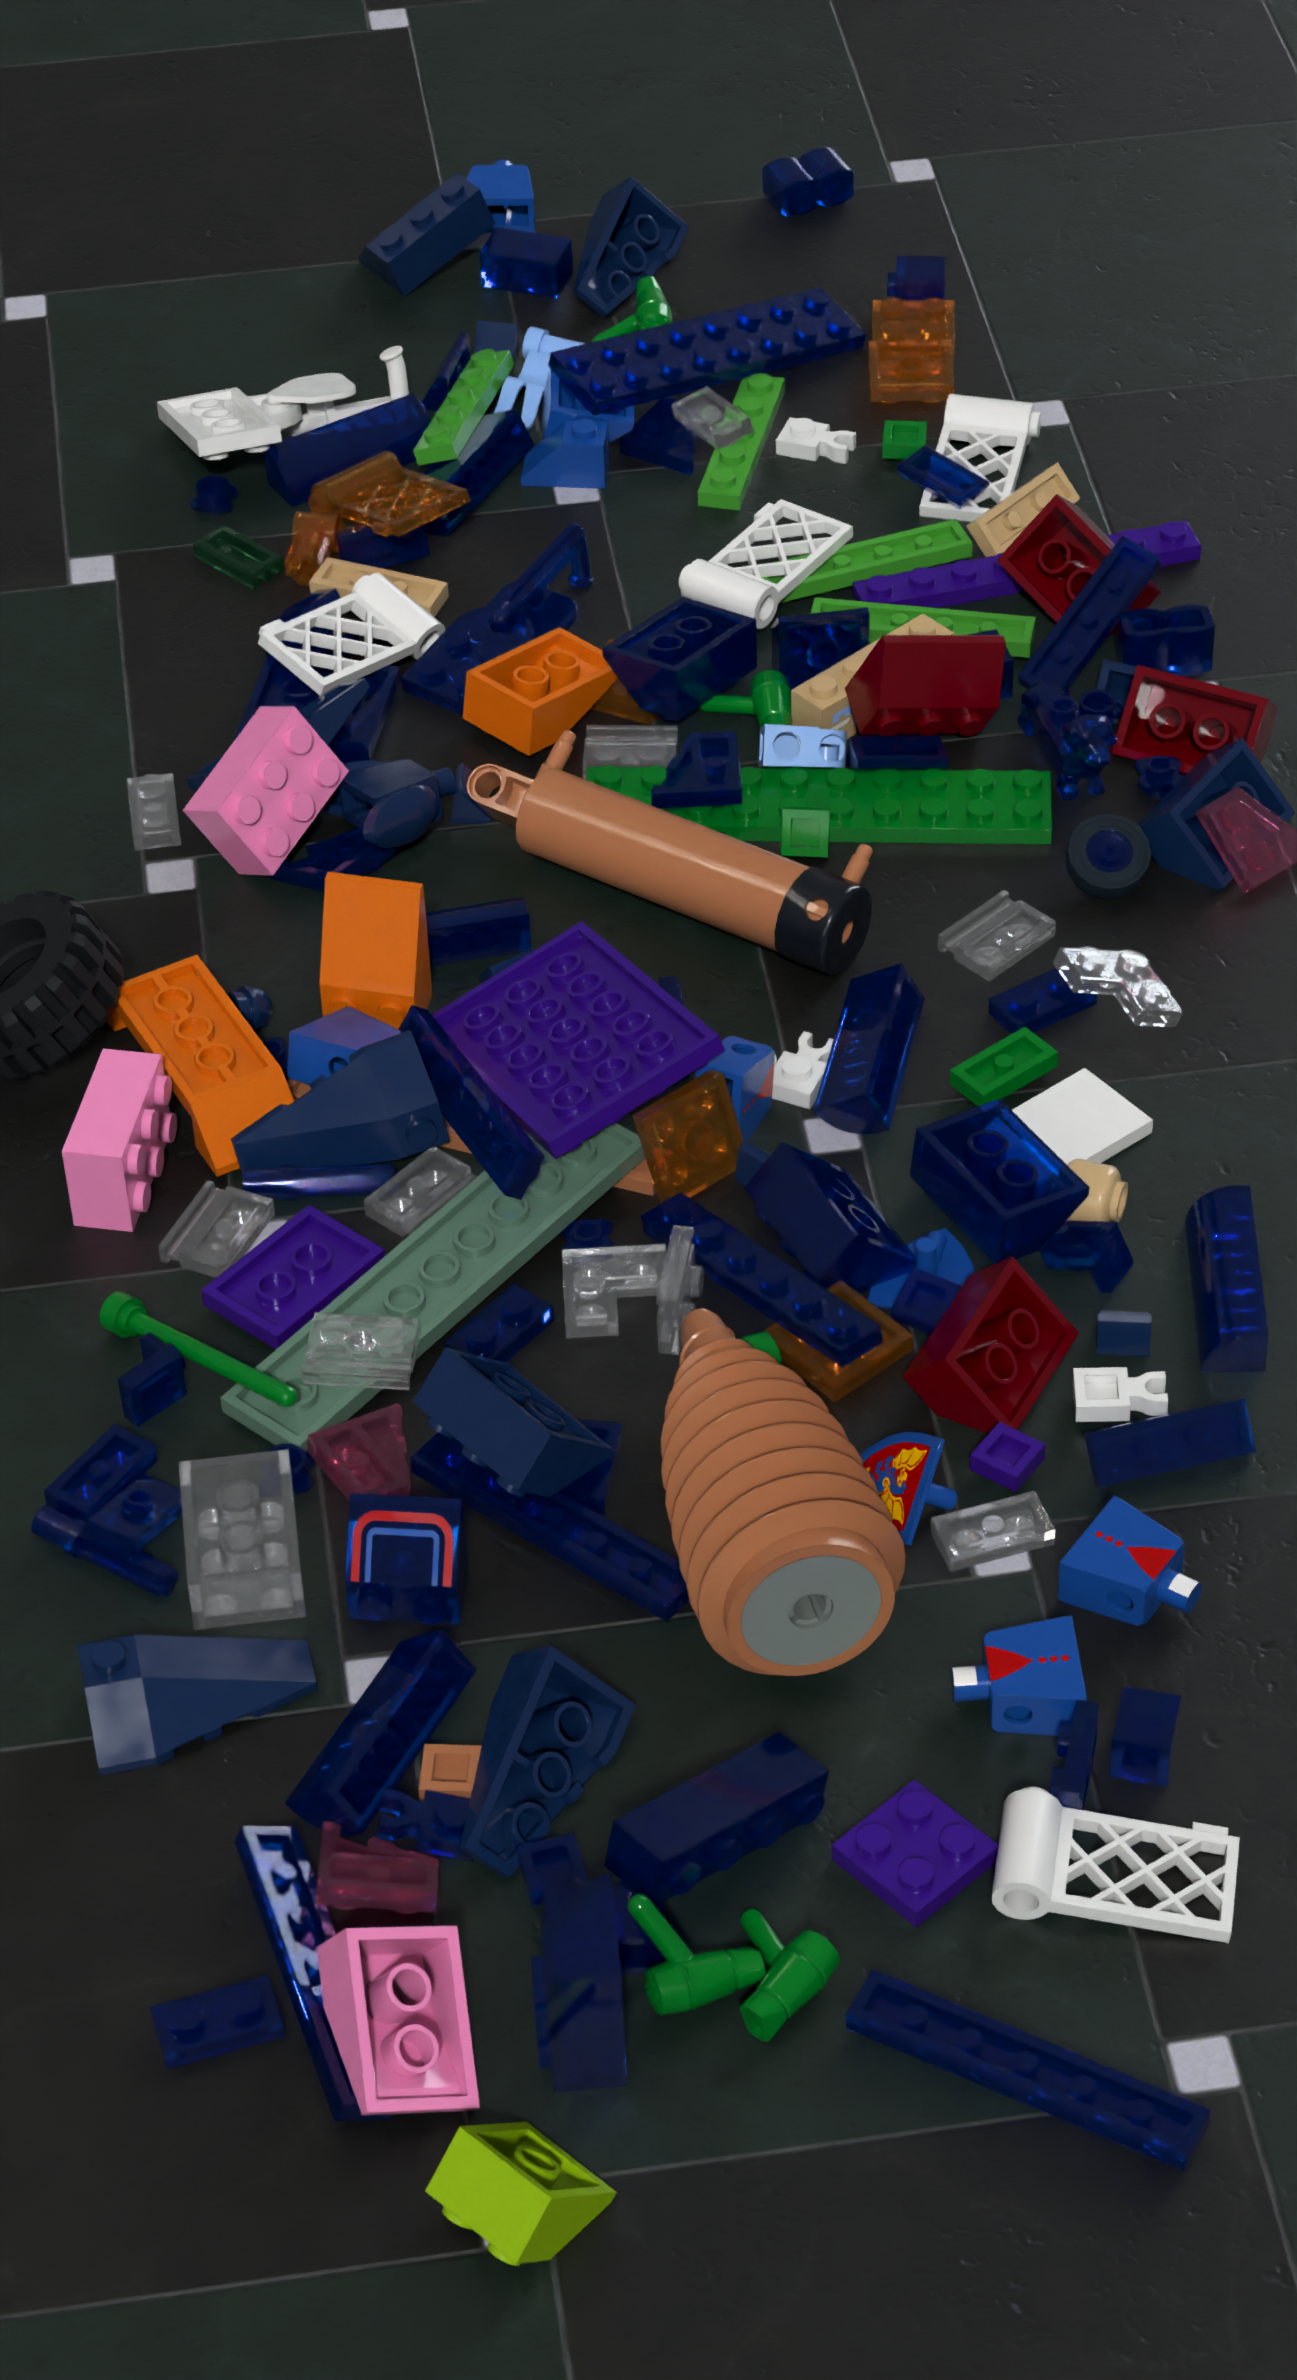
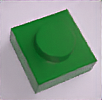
M885 420L882 458L899 461L925 460L927 421Z
M784 806L782 808L781 856L828 858L831 808Z

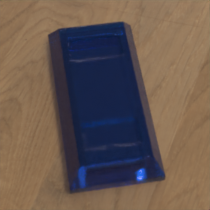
M926 445L896 466V470L904 478L960 510L981 495L990 484L986 479Z

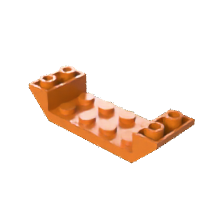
M198 955L124 981L123 985L118 987L120 996L116 1006L110 1007L108 1010L109 1018L107 1023L114 1032L127 1027L145 1053L162 1054L164 1074L171 1077L172 1091L192 1117L196 1148L216 1177L239 1169L231 1138L278 1105H290L294 1102L281 1066Z

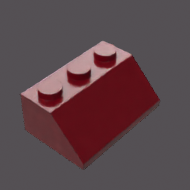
M1058 494L1050 500L997 559L1002 567L1083 649L1132 625L1161 593L1160 589L1077 505Z
M882 635L845 687L859 733L880 734L883 737H890L896 734H920L921 736L960 734L962 736H971L980 733L998 710L1000 704L1006 646L1004 636Z
M1137 665L1111 754L1187 774L1205 755L1243 738L1260 762L1266 753L1279 707L1269 698Z
M1012 1256L969 1276L903 1375V1378L937 1416L988 1434L999 1422L1018 1430L1079 1332Z

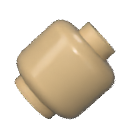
M1075 1159L1069 1162L1063 1173H1054L1049 1187L1048 1200L1049 1202L1056 1203L1057 1216L1062 1223L1094 1231H1103L1112 1221L1118 1223L1121 1220L1128 1196V1183L1121 1181V1175L1114 1166L1084 1159Z

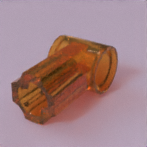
M296 511L292 525V544L285 560L286 575L292 577L298 585L310 586L309 581L325 559L330 557L331 552L340 551L343 538V519L341 514Z

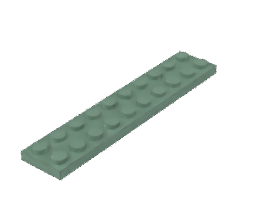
M615 1123L583 1141L575 1150L564 1153L555 1159L529 1134L525 1135L255 1367V1369L296 1390L298 1399L293 1406H280L236 1383L220 1397L222 1411L299 1461L303 1460L649 1155L648 1140Z

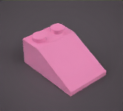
M458 1927L345 1928L319 1945L317 1953L323 2007L361 2114L385 2115L475 2111L479 2109L480 2104Z

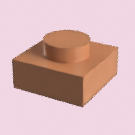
M424 1744L419 1782L420 1804L469 1806L482 1745Z

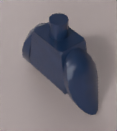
M410 759L389 763L371 760L349 762L344 764L349 772L320 811L328 814L342 815L344 820L363 831L364 840L370 844L381 848L399 847L421 837L431 823L440 820L443 814L440 798L454 794V791L457 789L456 780L451 769L448 767L429 771Z

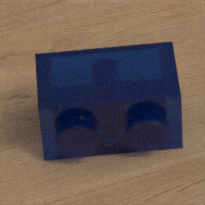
M496 227L480 251L482 287L558 299L573 275L572 239Z

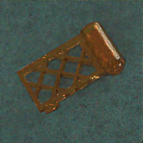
M388 450L375 454L313 484L311 496L308 498L310 509L317 519H323L328 524H333L343 518H347L370 526L374 533L385 537L391 534L399 537L471 501L467 489L403 468L393 453Z

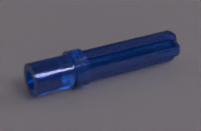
M391 1164L295 1168V1165H281V1168L243 1169L244 1200L282 1198L283 1201H294L296 1197L392 1194L396 1189V1171Z
M51 1505L42 1506L33 1518L31 1525L32 1533L62 1548L64 1553L76 1559L83 1558L156 1596L166 1597L174 1591L175 1584L179 1579L176 1569L97 1530L96 1526L82 1518L76 1519Z

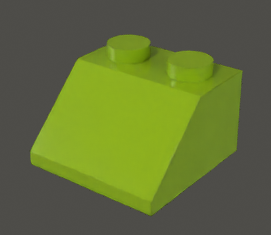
M528 2122L459 2126L425 2192L444 2206L442 2213L447 2219L460 2227L473 2229L489 2242L487 2249L493 2256L513 2266L552 2259L612 2202L617 2193Z

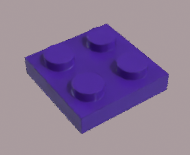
M915 1779L832 1844V1860L915 1927H918L996 1863L998 1852L997 1843Z

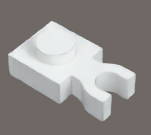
M790 417L776 439V454L815 462L819 456H825L834 462L846 464L848 461V450L854 451L856 448V432L844 430L832 432L830 431V424L814 422L808 418Z
M803 1031L798 1039L797 1054L784 1051L774 1066L772 1099L811 1109L830 1079V1065L834 1063L838 1056V1040L829 1038L824 1047L813 1048L812 1033Z
M1127 1367L1073 1368L1072 1386L1075 1422L1130 1421V1411H1140L1150 1416H1167L1168 1393H1165V1371H1152L1138 1377H1128Z

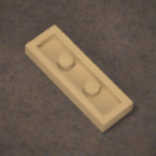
M1057 462L997 503L966 527L985 557L995 556L1004 552L1056 494L1073 504L1081 498Z
M330 557L325 559L309 581L311 596L335 601L351 594L353 586L362 576L381 573L434 617L449 597L448 582Z

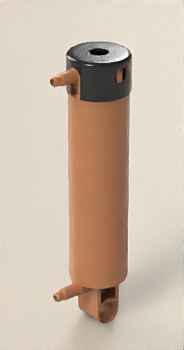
M564 730L560 738L556 740L545 764L542 763L534 779L489 763L474 769L468 778L467 792L471 799L494 819L516 827V840L521 850L774 950L782 957L830 976L843 972L855 960L864 944L872 919L871 894L867 887L860 884L873 853V849L866 844L858 846L841 877L815 866L810 868L562 771L576 740V734L569 730ZM500 786L497 794L489 798L493 789Z

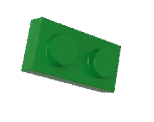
M1023 1027L950 1069L949 1084L980 1109L984 1110L1058 1067V1051L1028 1028Z

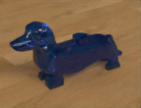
M1038 679L1022 695V711L1017 718L1026 737L1034 735L1033 725H1035L1049 763L1058 769L1059 776L1057 777L1056 787L1064 801L1078 798L1079 790L1077 783L1088 778V790L1091 795L1104 793V783L1099 775L1105 766L1110 764L1109 746L1116 744L1118 741V737L1112 733L1109 718L1106 715L1083 714L1066 685L1048 683L1046 680Z

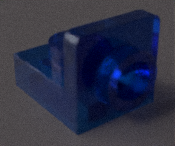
M1066 1221L1041 1251L1048 1269L1090 1270L1100 1293H1111L1134 1264L1117 1222Z
M150 1332L139 1339L143 1362L118 1378L124 1417L137 1427L187 1394L183 1372L186 1365L181 1353L174 1345L170 1343L164 1344Z

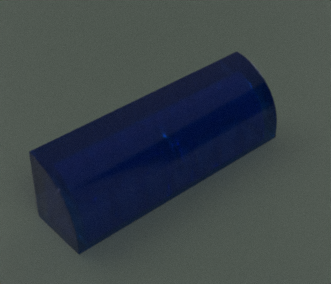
M409 394L288 438L282 442L272 444L268 450L264 451L267 482L291 507L413 463L416 461L413 449L429 426L431 419L417 397Z
M517 409L483 415L457 459L433 463L393 504L398 514L408 524L423 533L435 536L451 534L535 445Z
M523 897L426 912L430 967L525 952L531 949L529 912Z
M902 963L853 978L850 981L813 1108L815 1113L826 1123L842 1131L854 1134H875L890 1130L925 997Z
M1250 1185L1222 1187L1199 1198L1191 1206L1185 1218L1201 1372L1265 1371L1269 1333Z
M442 1630L405 1640L397 1645L285 1801V1804L298 1816L319 1829L337 1835L352 1836L361 1834L366 1830L424 1747V1744H426L477 1671Z

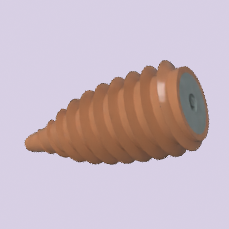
M695 1309L686 1315L681 1327L682 1351L679 1359L680 1367L677 1370L673 1388L666 1402L665 1422L660 1438L662 1455L661 1475L663 1488L666 1492L665 1506L671 1524L672 1540L679 1558L680 1572L686 1583L690 1605L698 1618L704 1637L713 1650L730 1664L745 1671L763 1675L804 1676L838 1667L866 1650L886 1627L894 1608L895 1593L899 1589L905 1573L906 1551L904 1541L896 1526L892 1523L888 1507L879 1496L874 1479L864 1468L863 1460L857 1449L849 1442L843 1426L829 1413L828 1407L821 1397L809 1389L804 1380L795 1371L779 1364L768 1353L754 1349L748 1342L736 1339L733 1330L726 1327L717 1314L708 1309Z

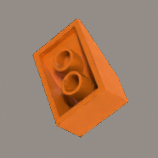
M558 627L466 671L463 719L479 727L483 732L509 744L518 752L530 756L554 744L564 730H570L625 672L626 663Z
M327 872L324 888L319 983L323 1017L349 1006L399 1029L401 1032L410 1030L412 1033L418 1034L420 1029L419 1022L424 1019L433 996L423 883Z

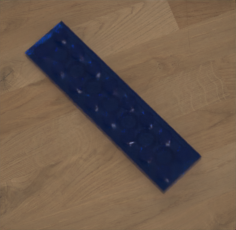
M816 287L554 351L550 354L548 367L590 413L595 416L748 377L756 373H764L859 349L864 346L867 334L821 287Z

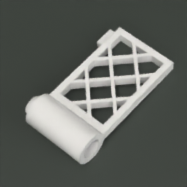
M949 394L945 408L944 424L919 506V516L972 522L990 509L979 507L977 503L988 498H992L996 503H999L1012 494L1015 489L1026 445L1030 444L1031 437L1038 438L1040 434L1042 413L1035 411L1034 403ZM950 440L967 441L971 445L957 451L949 443ZM999 445L1015 447L1013 450L1000 456L992 449ZM979 454H982L988 460L976 467L967 461ZM955 465L963 471L952 478H948L942 472ZM996 470H999L1005 476L993 483L984 477ZM974 481L980 489L966 495L959 488ZM949 493L955 499L948 504L932 502L933 499Z
M782 499L775 504L768 502L754 514V522L709 561L696 559L683 568L679 577L681 595L688 602L757 629H763L772 621L778 603L853 538V526ZM782 517L798 522L783 525L775 524ZM828 533L832 536L812 539L811 534ZM803 536L804 538L801 541L782 543L780 539ZM773 540L774 543L751 547V544L756 541ZM809 553V556L805 559L787 561L786 556ZM778 557L780 562L757 565L755 560ZM748 561L749 566L735 568L728 566L729 563ZM784 575V578L777 584L762 579V577Z
M373 573L362 576L353 586L352 593L285 623L277 619L261 626L258 633L260 635L258 644L317 694L322 695L342 682L357 680L411 655L416 660L427 658L442 642L445 635V626L384 575ZM352 611L364 622L341 618V615ZM315 626L333 630V636L311 632L310 628ZM341 632L364 636V642L342 638ZM372 638L386 640L393 646L372 644ZM281 641L301 643L302 650L286 647ZM310 645L333 650V656L311 652ZM341 651L362 655L365 659L357 661L342 658ZM310 665L332 669L334 673L322 677Z
M1026 1787L1008 1795L1004 1802L992 1889V1904L1002 1914L1021 1920L1040 1918L1048 1912L1229 1943L1232 1933L1240 1837L1229 1836L1228 1828L1198 1822H1193L1192 1829L1062 1807L1059 1800L1046 1790L1039 1787ZM1073 1829L1097 1833L1107 1845L1087 1855L1072 1839ZM1140 1841L1155 1843L1166 1855L1146 1865L1130 1847ZM1199 1851L1224 1855V1866L1206 1876L1189 1857ZM1118 1855L1134 1873L1114 1884L1098 1865ZM1071 1858L1075 1863L1069 1866V1859ZM1176 1865L1193 1884L1173 1894L1157 1875ZM1084 1873L1102 1891L1092 1898L1065 1894L1066 1884ZM1222 1883L1221 1891L1217 1888V1885ZM1145 1884L1161 1903L1152 1908L1138 1907L1125 1894ZM1204 1894L1219 1910V1921L1195 1917L1185 1904Z

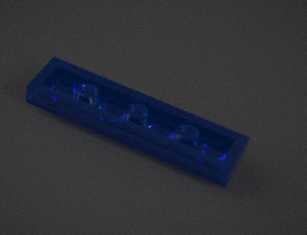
M1121 536L1017 676L1019 683L1054 705H1057L1161 566L1159 556Z

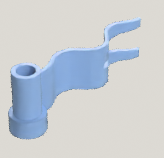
M529 327L523 341L522 356L525 362L518 378L508 376L505 379L497 407L491 417L485 418L482 421V425L490 427L493 424L504 422L512 411L518 393L522 387H526L521 418L518 425L515 426L513 433L522 435L524 431H529L536 420L541 398L545 391L551 359L583 364L586 355V344L549 335L548 330Z

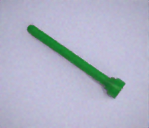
M117 1291L104 1301L100 1310L99 1320L105 1330L122 1338L139 1334L280 1406L291 1407L297 1402L298 1394L293 1387L148 1316L147 1310L138 1298L123 1291Z

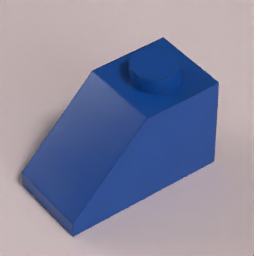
M591 419L566 420L526 454L521 474V486L605 489L610 468L608 422L593 421Z

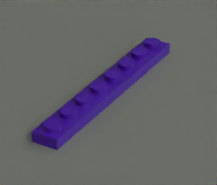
M1187 521L1167 522L1159 526L1137 530L1128 529L1121 533L1106 535L1140 570L1194 561L1201 558V543ZM1002 553L974 560H959L952 564L930 568H916L912 571L892 575H877L869 579L852 582V596L855 601L931 608L1026 592V590L997 561Z

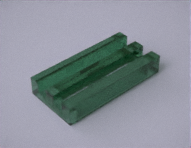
M225 525L193 544L194 557L253 590L260 586L259 579L265 582L272 579V571L278 574L285 571L284 558Z

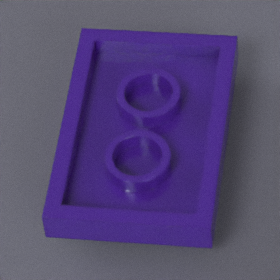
M308 1205L201 1289L203 1305L272 1348L277 1349L385 1256V1249L313 1206Z

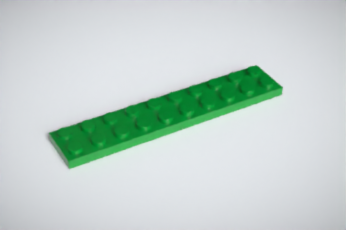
M606 765L602 767H587L586 772L587 781L741 841L781 842L782 808L787 806L831 808L829 842L1051 845V771H1035L1031 769L1020 771L986 769L941 770L936 768L927 770H895L892 768L802 769L799 767L709 768L705 766L680 768L661 766L616 767Z

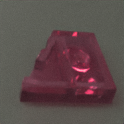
M1239 787L1195 812L1243 894L1297 862V830Z
M398 1403L308 1435V1453L361 1516L369 1511H380L409 1500L411 1481L409 1466L406 1464V1439L403 1437L402 1431L403 1414L402 1407Z
M323 1821L316 1904L332 1905L343 1910H353L361 1907L389 1909L402 1914L417 1912L436 1913L439 1859L416 1851L402 1850L393 1843L376 1837H372L368 1841V1846L365 1847L340 1838L341 1825Z

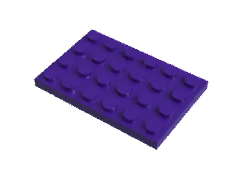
M583 921L419 1022L425 1037L555 1159L564 1153L575 1150L589 1137L605 1127L619 1122L627 1113L649 1099L660 1096L669 1086L691 1072L704 1068L710 1060L725 1051L722 1041L716 1032Z

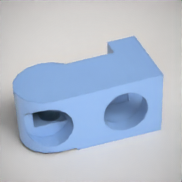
M764 724L760 728L758 768H845L847 731L819 729V727Z

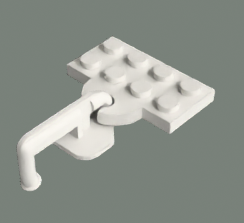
M399 345L393 346L380 354L381 361H385L387 367L390 396L334 406L333 400L347 398L356 393L355 384L342 374L322 373L291 379L267 394L246 396L239 388L235 387L158 401L159 419L199 457H203L205 460L223 459L229 456V451L244 449L245 452L249 453L266 451L270 448V444L282 442L281 432L294 437L308 439L404 420L410 412L407 372L402 356L403 348ZM300 403H306V414H302Z

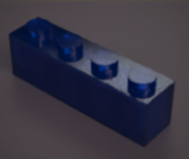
M778 1732L614 1820L604 1866L636 1893L649 1897L653 1904L657 1906L676 1894H685L696 1883L717 1871L729 1869L737 1860L758 1848L770 1846L778 1837L799 1825H807L814 1821L825 1804L823 1795L829 1770L781 1732Z

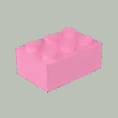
M260 706L185 806L183 812L238 874L273 876L349 770L295 706Z
M102 1049L62 1149L74 1226L133 1232L140 1213L148 1211L153 1178L161 1176L164 1166L165 1146L167 1143H173L177 1131V1116L175 1113H170L169 1109L172 1080L170 1076L164 1074L162 1054Z

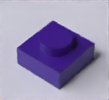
M999 1422L970 1454V1470L1017 1492L1045 1460L1046 1444Z

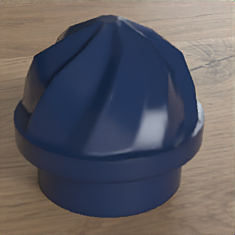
M240 986L236 992L227 993L228 997L255 1032L269 1024L270 1017L273 1015V1006L270 998L264 991L250 986Z

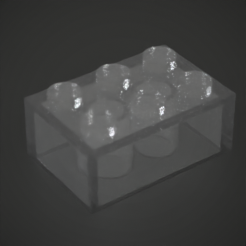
M289 1449L179 1462L187 1584L194 1630L306 1617Z

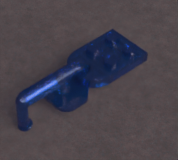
M578 523L569 524L515 582L502 588L486 607L476 608L457 618L401 677L403 691L463 715L466 671L558 627L567 631L578 617L577 605L571 598L546 589V587L569 562H571V574L568 576L570 584L577 587H587L594 582V577L591 575L587 537L583 526Z

